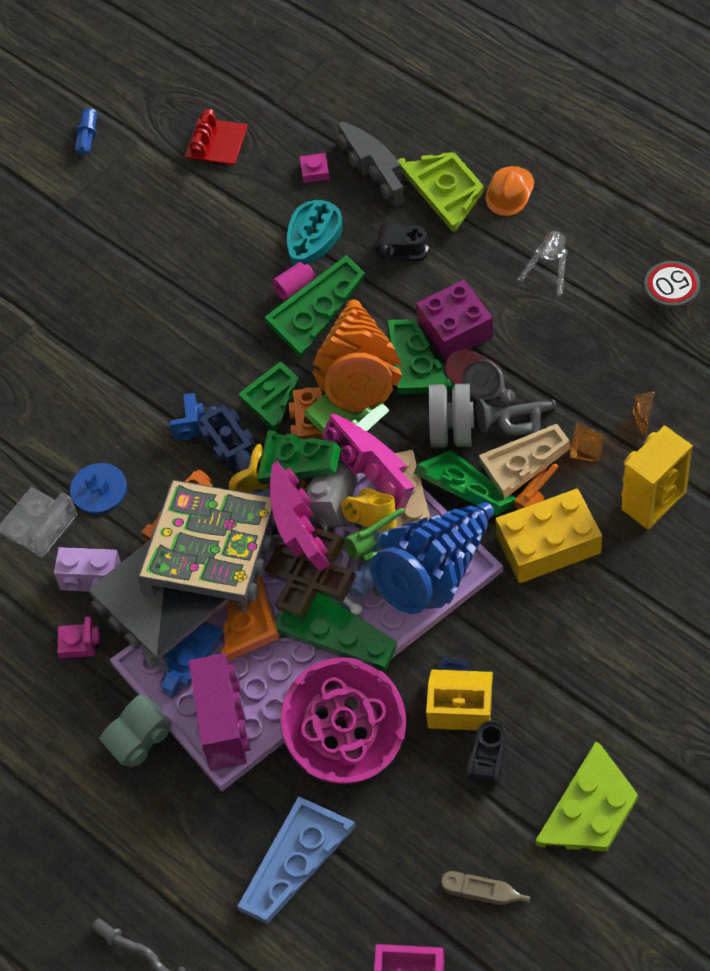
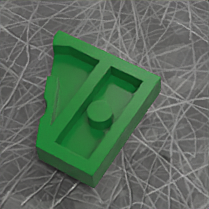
M280 361L238 394L239 400L272 431H277L289 408V402L293 399V390H297L300 385L299 377Z

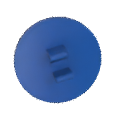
M106 463L92 464L83 468L75 475L70 486V495L76 507L90 514H103L115 509L124 500L127 493V481L124 474L117 467Z

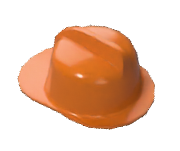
M514 166L505 167L497 171L486 192L488 208L500 216H511L522 211L528 202L534 186L532 174L526 169Z

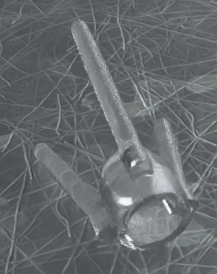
M550 231L545 235L543 243L539 244L536 253L518 278L519 282L525 279L539 258L555 260L559 257L557 296H562L565 259L568 250L564 248L566 243L564 235L556 231Z

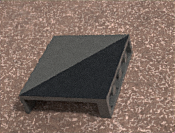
M150 539L90 587L88 591L94 600L91 602V606L100 617L106 615L108 623L118 634L123 631L126 634L124 637L134 650L140 648L143 651V657L152 667L158 665L167 673L169 669L162 656L229 601L240 611L242 610V602L156 586L153 595L141 593L138 575L146 556Z

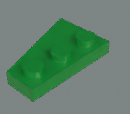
M268 430L257 480L263 485L270 484L272 465L277 461L284 470L290 468L298 479L336 474L341 448L331 441L315 438L301 439L293 434H286L285 436L278 434L276 431Z

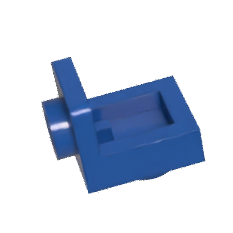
M195 393L184 394L186 418L169 421L174 440H189L193 437L201 436L198 427L201 426L199 418L202 417L204 408L203 403H197Z

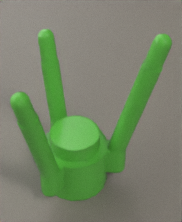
M400 508L371 527H364L360 531L344 539V547L347 554L352 559L361 557L364 563L371 560L379 552H372V548L376 545L372 533L403 514L404 509Z

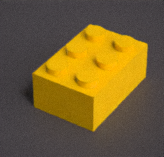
M665 425L657 433L652 432L646 438L643 446L637 452H631L624 461L625 471L621 494V510L649 530L687 492L693 445Z
M578 488L496 518V537L518 583L601 553L602 534Z

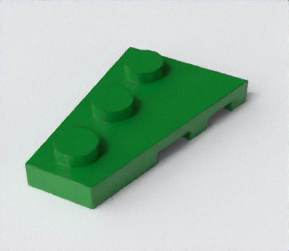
M388 320V339L395 348L403 366L395 364V367L400 369L402 374L398 386H395L396 395L428 394L429 385L444 384L447 388V393H452L453 385L443 374L442 365L438 359L434 358L429 349L430 344L416 320Z
M451 450L417 464L413 473L477 506L482 502L489 503L494 509V515L511 509L514 505L513 501L516 499L511 494L504 499L491 479Z

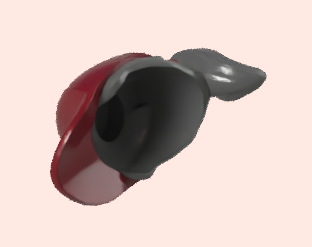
M458 350L448 357L446 362L447 375L454 384L470 383L471 399L475 401L483 399L484 402L500 399L499 402L505 406L515 401V393L512 390L506 389L502 369L494 361L469 350Z

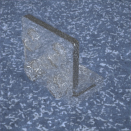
M31 487L1 522L0 534L43 558L77 516L72 498L61 492L56 499H53Z

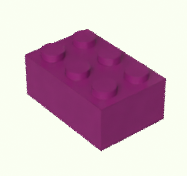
M226 653L188 660L201 744L210 771L247 764L245 752L251 751L245 727L246 718L241 703V688L235 664H228Z

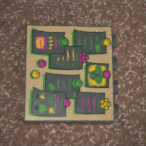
M172 480L138 575L141 593L153 595L156 586L236 600L242 602V611L247 613L250 602L256 601L258 594L257 579L258 576L263 577L266 568V559L264 557L266 552H271L274 539L272 531L273 528H277L271 506V497Z

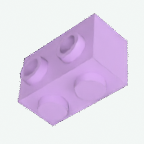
M59 547L54 575L61 590L88 591L90 587L118 566L121 561L117 550Z

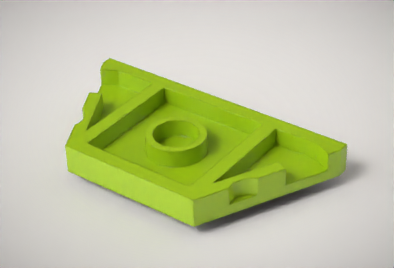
M454 152L443 153L438 156H421L420 161L406 162L405 158L398 159V162L401 164V172L452 232L458 229L484 193L482 183Z
M595 742L537 837V846L546 848V845L566 846V849L579 850L581 848H588L591 851L607 852L635 805L638 794L600 743Z

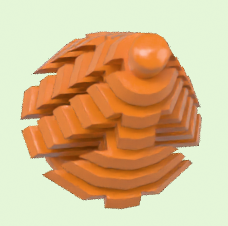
M350 300L317 352L313 364L318 366L319 370L314 369L312 373L320 389L325 391L330 402L343 410L363 412L367 407L374 409L381 402L383 403L388 399L390 393L394 391L392 384L398 386L402 377L400 369L396 368L395 364L403 366L392 343L383 331L377 327L376 322L366 309L362 307L358 300Z

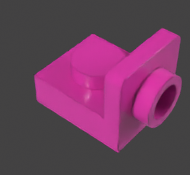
M91 616L85 617L83 625L58 626L59 658L95 656L96 644H100L101 635L99 626L94 625Z

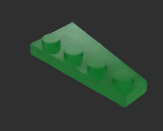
M346 255L265 316V323L301 359L363 281L365 273Z
M319 593L316 595L304 619L280 611L275 621L279 635L343 658L361 660L363 663L383 672H386L397 648V642L329 597Z

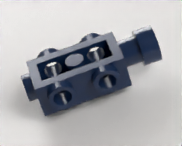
M224 405L218 408L210 406L205 409L202 417L199 418L201 426L198 427V431L205 442L210 441L213 445L212 451L219 462L224 461L229 470L236 467L238 473L248 469L253 452L252 445L255 444V441L248 429L242 431L239 427L241 421L235 410L231 409L228 411ZM258 461V464H257V475H258L259 467H260L259 461Z

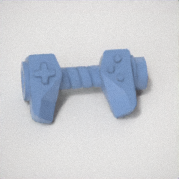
M374 532L372 535L376 545L372 548V552L380 551L381 549L378 541L382 532L380 534ZM371 560L365 563L362 561L359 571H354L357 576L348 591L350 595L364 598L366 593H370L371 588L374 586L370 572Z

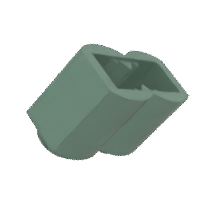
M140 694L126 706L120 717L105 729L100 740L121 765L133 767L145 761L148 756L147 752L154 743H159L167 737L173 722L151 697Z

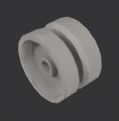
M470 383L454 385L452 388V402H447V388L444 384L429 385L431 448H445L447 446L448 429H453L456 447H471V428H474L473 402H470Z

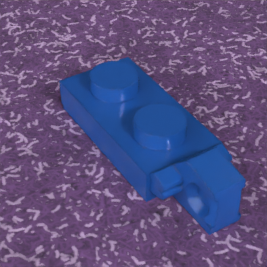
M204 622L182 640L167 663L169 671L167 673L163 672L164 676H166L161 684L163 694L174 699L182 685L188 686L192 683L188 660L212 656L224 637L222 629Z

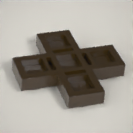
M315 528L312 534L313 538L318 536L328 550L324 556L330 565L322 571H319L305 552L297 557L290 549L277 545L265 568V573L270 577L287 582L275 603L279 611L304 619L318 593L342 602L344 601L357 575L353 570L333 564L345 542L340 535Z

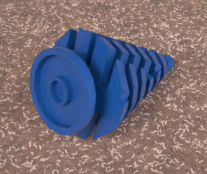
M482 502L477 507L468 506L459 510L454 509L446 512L442 517L436 515L430 517L429 520L426 517L383 532L378 541L381 549L371 559L370 565L372 581L380 595L391 606L408 614L420 613L424 609L442 608L446 603L449 605L487 529V521L494 515L493 507L487 502Z

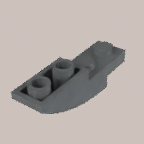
M345 122L338 123L339 135H337V141L342 150L346 149L348 152V158L352 167H357L362 176L370 173L373 181L379 182L383 197L386 200L389 199L395 208L403 205L404 194L403 186L401 185V164L381 142L367 132Z

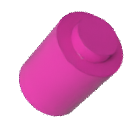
M299 262L274 278L272 284L278 296L285 302L313 281L315 273L308 264L304 265Z

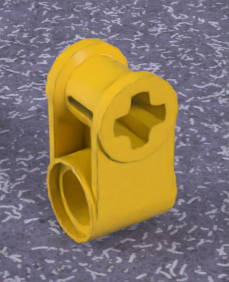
M366 487L360 490L359 495L343 499L341 510L348 521L369 528L395 512V499L391 494L381 493ZM396 519L376 532H386L396 527Z

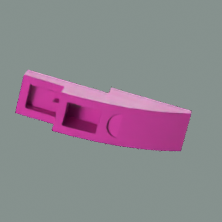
M336 414L330 415L322 438L326 441L335 442L341 448L339 458L353 474L364 473L379 492L394 496L395 511L400 508L405 509L415 488L403 474L407 465L385 444L361 427Z
M277 461L272 465L270 497L278 531L284 543L297 557L305 552L319 571H322L330 564L324 556L328 552L327 548L318 536L313 538L311 534L315 531L309 521L314 516L308 506L312 501L303 488L297 489L296 484L299 483V480L290 468L284 470Z

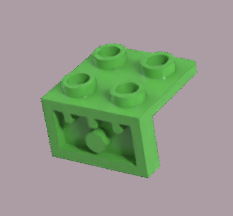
M325 393L304 414L322 433L332 414L345 418L369 432L389 410L381 402L373 410L367 407L362 413L350 412L340 409L330 402Z

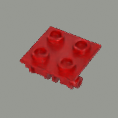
M206 109L198 118L185 158L235 165L248 124L216 120L214 111Z

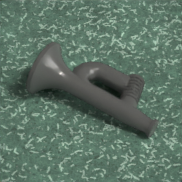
M478 399L476 402V417L481 432L486 433L490 425L498 420L500 429L510 436L530 435L540 431L541 413L556 410L554 399L506 407H492L485 403L483 399ZM530 415L529 423L514 425L509 421L512 417Z

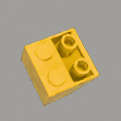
M431 670L426 710L428 728L478 730L484 722L491 721L493 672Z

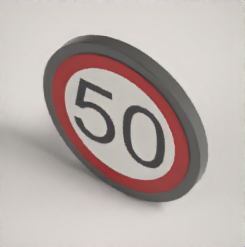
M665 261L653 266L647 272L644 288L647 296L654 303L663 307L678 308L691 303L697 297L700 290V278L697 272L685 263Z

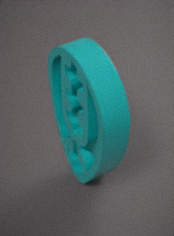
M312 200L300 205L294 211L287 230L288 253L290 262L293 265L299 262L304 265H310L325 255L336 243L342 233L343 223L341 212L334 204L324 200ZM318 215H322V216H321V222H322V223H318V221H319ZM313 224L316 225V233H313Z

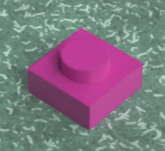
M326 153L300 156L304 183L329 180Z

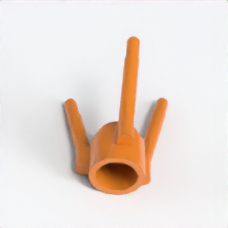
M553 464L548 471H546L547 466L530 480L524 490L513 501L517 510L544 501L543 495L538 490L557 470V464Z

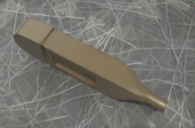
M455 871L446 872L442 877L443 890L450 895L462 896L497 905H506L515 901H530L529 896L521 895L509 884L502 881L469 874L464 875V873Z

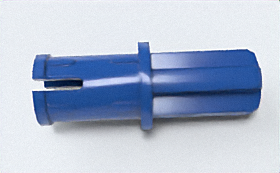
M90 108L82 110L80 125L76 128L77 140L75 151L80 153L81 156L90 153L92 139L96 136L95 124L98 114Z

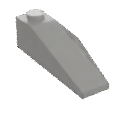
M339 458L336 474L314 477L304 489L312 501L308 506L314 515L313 517L323 519L327 527H341L345 518L341 510V502L343 499L353 496L361 473L353 474Z

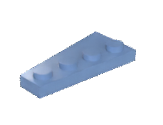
M298 797L238 904L239 911L268 924L356 827L355 822Z

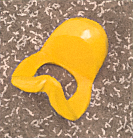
M257 444L254 448L249 468L235 474L230 479L229 490L252 493L255 490H264L270 486V484L263 485L257 480L258 461L261 463L263 454L261 444Z

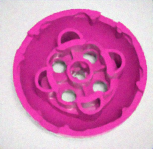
M332 658L310 666L294 680L282 704L280 726L287 750L302 769L323 781L350 784L375 776L395 758L405 736L406 713L400 693L393 682L382 671L376 670L361 660ZM351 698L355 700L357 708L351 710L345 707L344 702L346 699ZM324 707L328 711L327 718L319 719L315 714L316 708ZM337 719L345 721L346 727L344 729L335 724ZM361 727L366 730V739L358 740L355 738L354 731L356 728ZM331 736L337 740V747L335 749H329L325 746L324 741L327 737Z

